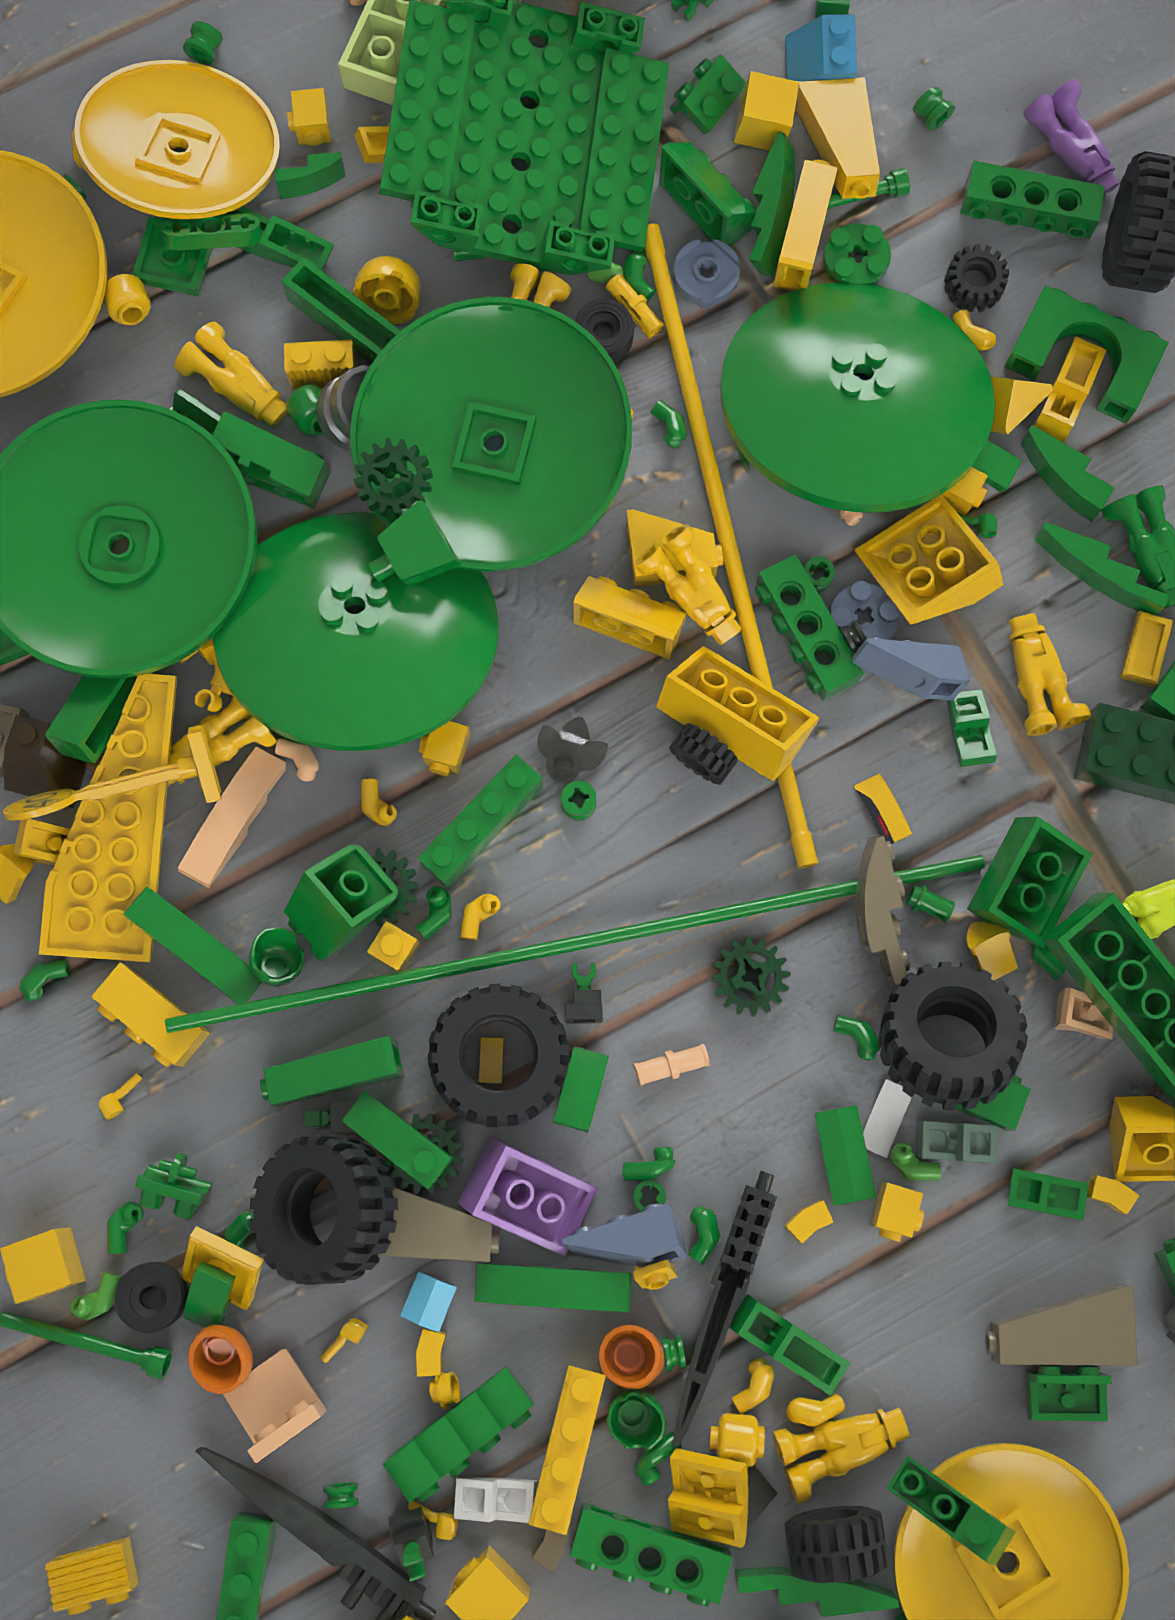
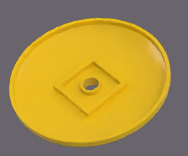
M157 60L133 64L117 70L99 81L86 94L80 104L75 120L76 149L82 165L92 180L119 202L138 211L159 217L201 219L233 211L247 204L264 190L275 173L278 164V129L271 112L262 99L233 76L198 63ZM177 147L184 148L186 151L178 153L172 150L176 149Z
M996 1443L962 1451L945 1460L931 1471L1016 1531L1004 1551L1012 1552L1016 1557V1566L1008 1573L1000 1572L997 1564L994 1566L982 1560L906 1504L896 1532L893 1568L898 1598L907 1620H1121L1129 1587V1563L1123 1533L1114 1512L1102 1493L1083 1473L1065 1460L1032 1446Z

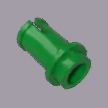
M914 885L907 897L906 905L911 906V911L913 912L919 910L946 923L952 915L955 902L927 891V886L925 885L921 887Z

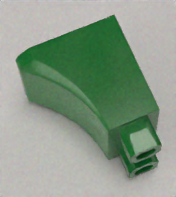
M347 845L304 871L283 912L289 918L287 923L295 933L303 934L311 944L310 951L317 960H325L348 945L375 917L392 904L396 899L398 890L396 885L363 847Z

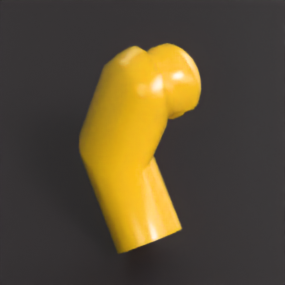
M361 780V810L363 814L377 825L388 826L392 824L397 817V810L392 804L389 806L379 798L378 780Z
M833 1394L822 1401L798 1397L790 1401L786 1408V1414L793 1423L816 1427L844 1412L845 1404L838 1394Z

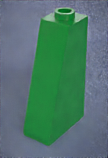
M385 1036L263 1069L265 1078L260 1079V1088L264 1101L269 1100L270 1106L278 1107L405 1076L398 1043L392 1037Z

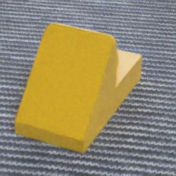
M33 819L20 820L13 854L35 859V863L55 865L60 854V848L71 829Z

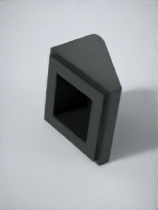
M755 1465L747 1467L748 1520L750 1523L762 1513L778 1494Z

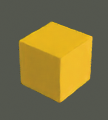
M751 71L740 98L733 143L770 151L777 132H783L788 138L793 125L799 82Z
M71 1227L53 1229L0 1248L6 1279L11 1288L15 1304L31 1301L86 1281Z
M489 1545L477 1559L475 1557L471 1558L453 1579L455 1584L450 1588L445 1603L461 1620H512L529 1601L531 1586Z

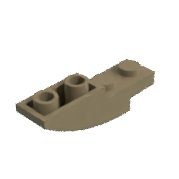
M872 836L867 840L858 872L856 890L858 931L862 950L868 953L878 952L886 982L896 985L907 975L906 971L910 970V962L905 950H900L897 936L901 934L900 926L896 916L890 914V910L903 906L901 897L905 896V891L900 877L894 874L891 862H895V854L890 841H885L884 836Z

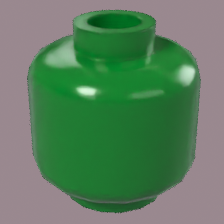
M315 384L296 388L288 398L286 405L288 416L303 434L309 436L323 434L317 421L316 403L322 388Z

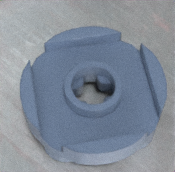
M701 239L693 240L686 244L676 256L673 282L678 292L686 300L697 304L701 308L709 309L715 304L724 302L735 292L740 275L738 256L729 245L720 240L712 239V242H701ZM703 267L706 270L710 267L713 268L712 277H702L699 268Z
M858 581L838 593L829 610L838 628H849L852 621L858 620L857 611H867L870 613V618L873 622L871 624L868 622H864L862 625L859 624L866 638L892 639L899 624L900 612L880 586L869 584L865 581Z

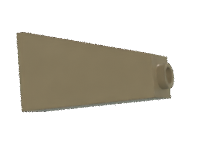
M399 1187L392 1190L393 1198H398V1210H394L393 1217L397 1224L395 1232L389 1234L388 1240L391 1243L386 1253L378 1254L377 1256L490 1262L492 1260V1253L499 1254L500 1231H494L493 1224L470 1213L421 1195H416L410 1191L402 1190Z
M1114 1284L990 1322L991 1331H987L985 1335L986 1352L988 1355H992L993 1362L1000 1365H1138L1134 1287Z

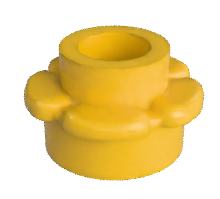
M442 1372L441 1375L435 1376V1379L430 1381L431 1399L434 1403H439L442 1409H448L450 1404L460 1401V1384L454 1372Z

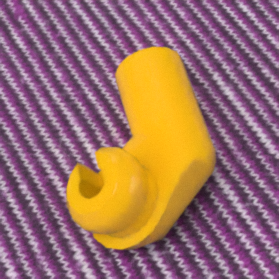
M968 310L958 311L952 316L954 323L968 336L978 351L990 350L995 346V334L987 329L974 326Z
M485 893L464 907L460 939L478 940L480 922L494 915L500 909L501 902L497 896Z
M756 1358L750 1362L748 1370L752 1376L749 1387L732 1397L740 1414L760 1404L770 1395L774 1371L772 1366L768 1365L767 1361L763 1358Z

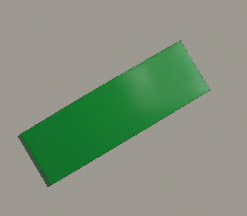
M1031 425L1020 443L1030 463L1041 479L1062 501L1074 511L1093 522L1115 488L1085 471L1092 459Z
M748 1294L732 1318L730 1329L830 1396L851 1364Z

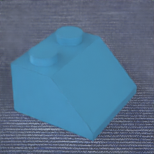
M821 15L787 34L785 37L786 79L806 82L856 78L855 15Z

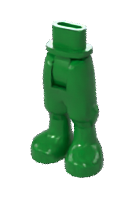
M1163 485L1144 489L1136 495L1130 494L1103 507L1101 512L1108 522L1122 523L1128 534L1127 543L1129 551L1133 554L1137 567L1147 585L1151 589L1169 595L1164 608L1167 609L1175 606V530L1171 523L1166 521L1163 509L1166 493ZM1139 510L1146 516L1150 526V533L1144 528Z

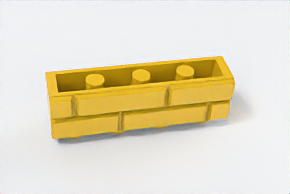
M568 1365L528 1525L567 1535L606 1375Z

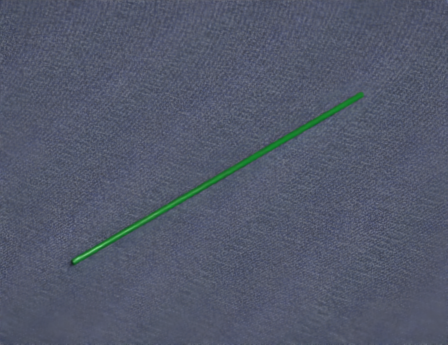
M976 855L897 871L894 874L900 877L904 885L984 869L985 860L983 855ZM857 880L165 1019L167 1033H173L855 895Z

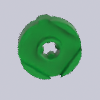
M860 223L848 224L834 229L823 254L824 269L831 279L834 277L838 282L858 285H876L879 279L885 275L891 260L890 245L883 236L882 229L877 225ZM853 251H858L864 257H862L860 263H856L855 258L848 255L852 254Z

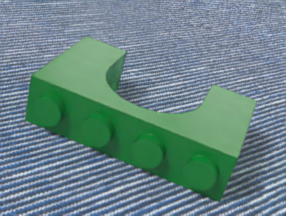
M1045 285L1004 368L1035 381L1052 347L1056 343L1070 337H1084L1093 340L1106 349L1112 365L1111 379L1096 410L1127 424L1136 412L1169 342L1161 339L1158 334L1152 331H1144L1129 324L1124 318L1114 317L1100 311L1091 303H1083L1068 296L1061 289H1052Z

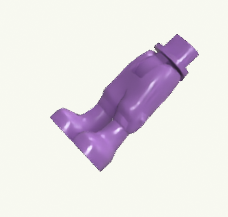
M1073 79L1062 85L1052 97L1049 94H1045L1034 100L1026 108L1023 115L1031 125L1039 128L1049 138V144L1053 152L1062 159L1069 170L1080 181L1104 185L1105 195L1118 187L1120 183L1113 174L1115 167L1113 164L1111 165L1109 154L1091 124L1082 119L1076 108V103L1082 93V89L1078 81ZM1056 116L1059 117V119L1067 127L1068 131L1061 127Z

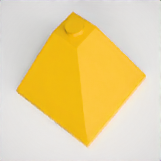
M942 494L854 550L857 557L909 625L975 604L1004 585L999 563Z

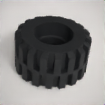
M864 1506L825 1507L799 1513L785 1522L790 1569L792 1576L813 1583L848 1582L873 1576L889 1566L883 1518L880 1511Z

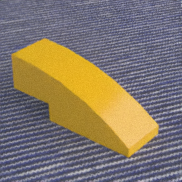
M1074 338L1052 385L1054 390L1047 396L1034 424L1035 427L1059 441L1065 442L1091 389L1106 349L1081 338Z

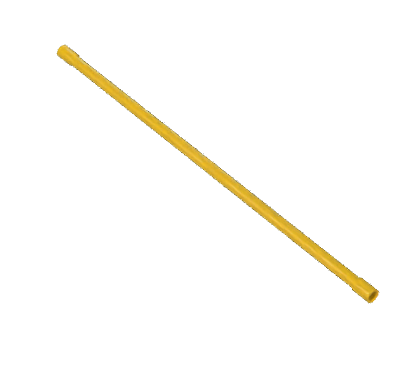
M648 224L644 249L646 257L650 262L719 545L722 547L723 561L739 625L742 628L741 634L751 674L773 688L665 257L666 250L660 226L658 224ZM791 762L777 779L790 827L791 843L797 867L802 869L819 863L812 835L808 830Z

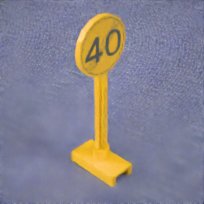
M203 724L188 728L187 738L191 756L177 759V763L89 784L76 791L62 789L37 794L7 806L3 810L5 820L17 821L35 818L65 808L78 800H93L177 778L185 780L197 777L206 803L221 800L220 793H222Z

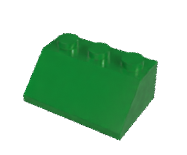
M691 142L666 143L662 146L659 184L711 240H720L731 247L753 230L751 223L756 214L753 204L748 198L741 197L733 188L731 180L725 174H720L712 166L710 158L704 151H698Z
M1015 817L967 910L987 923L1007 928L1010 934L1044 948L1046 944L1042 938L1055 928L1093 854L1040 817Z

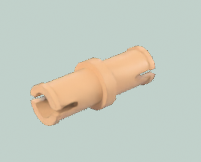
M704 1044L675 1053L672 1050L664 1052V1056L640 1063H633L639 1086L670 1077L672 1080L677 1079L681 1073L710 1066L709 1056Z

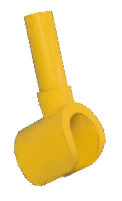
M135 1073L120 1089L100 1099L99 1109L107 1120L118 1116L124 1111L119 1100L125 1097L142 1080L140 1075Z
M357 1318L349 1319L342 1327L336 1340L320 1356L321 1360L327 1363L340 1350L347 1339L358 1345L368 1325Z
M415 1501L409 1503L408 1510L422 1507L425 1518L430 1522L436 1523L435 1537L444 1540H452L456 1537L458 1519H454V1514L438 1513Z

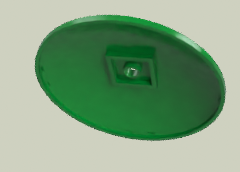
M483 297L463 300L435 309L406 326L389 341L369 367L360 385L351 417L350 445L356 477H361V475L355 470V465L365 464L361 454L365 452L372 455L374 453L373 443L378 444L380 448H384L386 439L390 438L393 446H397L401 439L405 440L407 450L413 445L418 446L419 456L426 455L429 462L425 468H430L433 473V478L426 480L431 484L432 491L422 492V495L426 501L425 504L429 506L462 564L457 568L470 571L496 572L527 567L547 560L575 544L598 523L616 498L624 481L632 449L633 428L630 403L621 375L603 346L586 329L564 314L542 304L509 297ZM492 436H498L504 440V444L497 451H489L485 448L487 439ZM407 461V470L412 471L413 475H417L416 468ZM396 474L394 478H400L399 474ZM371 482L372 490L380 496V486ZM379 507L373 511L386 528L398 519L393 510H390L386 518L382 517ZM407 508L402 509V514L407 511Z
M337 513L300 522L272 535L257 546L255 564L245 594L232 615L213 636L218 667L232 695L252 717L267 728L296 742L336 751H368L394 747L416 740L440 728L458 715L474 699L491 671L498 645L499 621L495 599L481 571L454 568L413 585H406L394 573L379 582L373 575L368 563L385 554L377 537L386 527L375 513ZM352 605H360L364 608L359 614H350L346 611Z

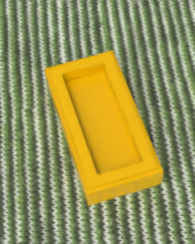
M1142 611L1136 614L1120 675L1121 679L1153 688L1158 684L1173 620Z

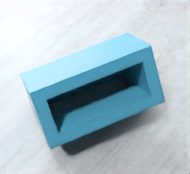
M418 1271L400 1316L419 1326L439 1332L457 1287L431 1274Z

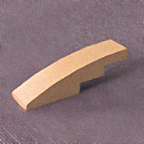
M258 747L254 748L221 795V800L217 801L178 866V872L207 888L211 886L247 837L248 827L267 803V795L286 771V762Z

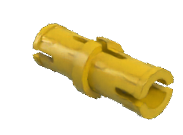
M622 274L614 276L605 287L607 292L628 310L632 320L643 331L647 339L653 338L662 330L664 323L647 306V299L642 294L638 295Z

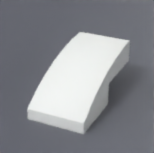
M456 1478L454 1519L482 1522L503 1520L528 1523L538 1480Z

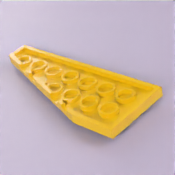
M160 674L137 676L122 710V716L113 735L111 734L100 765L97 766L90 784L170 764L177 687L176 676ZM168 781L93 800L81 801L75 815V821L67 838L64 839L58 859L45 882L39 945L40 955L152 962L153 939L122 914L146 886L158 894Z

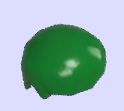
M281 927L264 929L254 938L249 951V965L251 971L260 982L268 986L279 987L290 984L301 974L305 952L299 947L296 934Z
M631 1389L620 1392L609 1403L606 1422L610 1435L622 1444L625 1449L643 1448L645 1451H648L663 1439L666 1421L662 1405L654 1395L644 1390Z

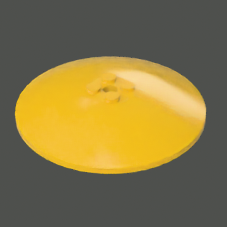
M0 150V398L31 387L48 377L61 367L86 339L96 321L105 295L107 257L100 228L90 208L76 189L61 175L46 165L26 156Z

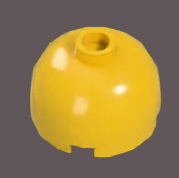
M390 255L378 256L366 262L359 270L355 280L353 295L391 324L397 325L405 323L415 316V311L419 307L421 298V283L416 271L406 261Z

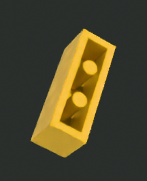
M121 962L91 996L100 1004L96 1008L97 1011L112 1022L119 1019L127 1026L124 1033L140 1045L144 1041L155 1049L151 1055L166 1067H169L171 1064L183 1067L210 1035V1032L203 1026L167 1033L165 1019L187 1015V1013L131 967Z

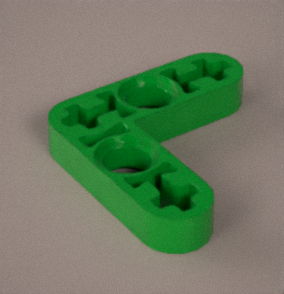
M252 214L218 215L201 219L161 217L163 242L171 250L251 246L257 244L262 237L260 220Z

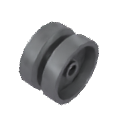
M361 365L330 381L320 391L316 403L317 421L323 434L334 445L346 451H351L350 429L355 399L370 366Z

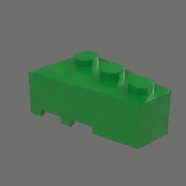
M223 411L212 436L229 453L240 470L245 483L315 509L330 475L324 457L312 450H303Z

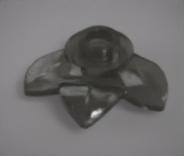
M582 717L569 721L559 732L555 728L543 725L537 739L539 751L547 759V773L553 780L559 783L571 782L577 778L580 772L596 769L604 760L608 749V744L605 742L590 741L589 731ZM560 761H567L570 764V768L567 771H560L557 768V764Z

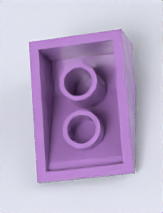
M490 1136L458 1204L473 1216L565 1256L568 1248L563 1244L562 1238L571 1236L579 1228L598 1188L511 1144Z

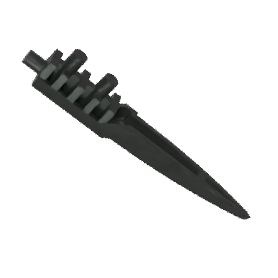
M760 1171L755 1188L745 1186L723 1254L713 1273L710 1284H713L714 1288L697 1338L673 1437L675 1448L681 1444L706 1390L728 1333L740 1295L744 1297L746 1295L754 1265L777 1200V1196L769 1193L775 1176L770 1173Z
M199 1447L195 1450L239 1492L320 1555L322 1559L332 1566L342 1565L338 1572V1577L351 1583V1586L340 1601L345 1607L353 1610L363 1594L370 1598V1601L382 1607L375 1620H394L395 1617L398 1620H402L406 1616L411 1617L412 1614L420 1620L433 1619L437 1611L421 1600L426 1587L417 1580L410 1582L409 1574L339 1522L301 1497L244 1465L206 1447Z

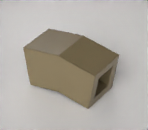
M569 1523L567 1535L545 1529L542 1540L532 1554V1559L551 1573L566 1551L572 1523Z

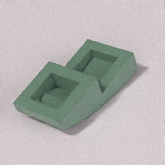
M917 1121L916 1157L920 1159L997 1164L998 1126Z

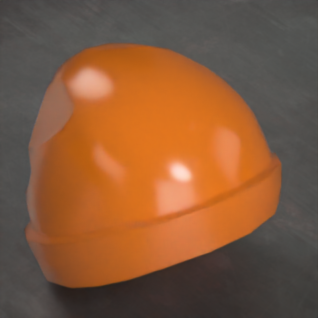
M213 1324L204 1327L191 1342L188 1355L189 1367L196 1382L206 1391L216 1394L230 1393L248 1378L253 1365V1354L249 1343L238 1330L225 1325Z
M629 1324L615 1327L607 1333L600 1345L598 1360L603 1374L612 1383L628 1389H640L649 1385L660 1374L664 1366V1353L660 1342L653 1333L644 1327Z

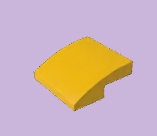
M676 1448L670 1456L674 1490L668 1498V1507L672 1531L743 1548L746 1541L748 1521L747 1463Z

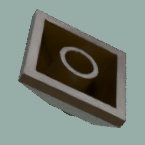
M16 714L4 748V789L28 797L54 790L72 789L76 791L81 787L88 762L62 755L45 736L51 725L50 723ZM75 802L67 807L74 808Z

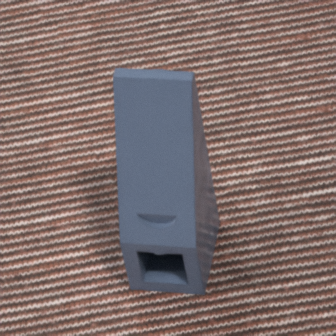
M867 638L851 658L853 664L921 698L954 700L970 682L961 648L956 645Z
M651 1204L645 1207L641 1213L632 1216H615L609 1219L605 1225L596 1228L582 1227L575 1230L571 1236L562 1238L563 1244L575 1256L639 1267H646L663 1260L673 1263L688 1258L678 1217L669 1204Z

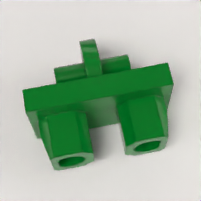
M178 1153L173 1162L161 1159L158 1167L149 1165L143 1175L139 1174L137 1176L135 1187L141 1189V1206L150 1209H160L164 1204L165 1196L176 1199L173 1213L177 1217L190 1220L197 1213L203 1200L210 1194L212 1183L195 1178L197 1169L186 1166L187 1155Z

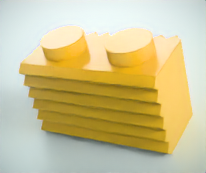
M352 339L284 343V370L293 390L308 384H315L323 388L333 379L358 367L357 355Z
M130 1537L59 1555L45 1565L53 1610L57 1612L67 1609L68 1615L89 1610L92 1608L91 1602L104 1598L106 1605L124 1601L129 1598V1592L139 1585Z

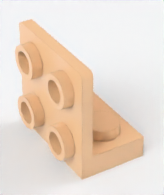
M283 1348L252 1370L248 1378L239 1387L230 1393L223 1394L254 1443L247 1451L255 1464L327 1412L287 1348Z

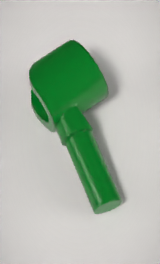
M986 513L978 517L960 515L967 525L978 526L979 537L993 538L997 535V519L993 514Z

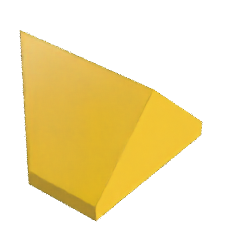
M990 376L995 399L991 432L1009 434L1054 390L1052 384Z

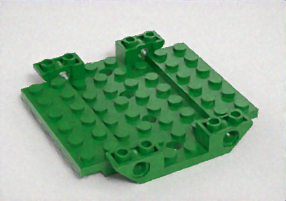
M409 0L379 194L412 201L410 225L439 247L516 264H528L539 269L566 275L610 269L614 247L642 253L646 242L669 63L632 54L639 52L641 49L645 18L585 2H580L577 13L573 16L513 0H444V4L448 8L417 0ZM532 36L541 37L545 41L546 46L537 48L531 44L529 38ZM530 97L535 100L537 107L534 109L525 108L520 99ZM515 158L523 159L528 164V169L525 171L516 170L511 160ZM506 220L514 221L519 226L520 231L515 234L508 233L504 230L502 223Z

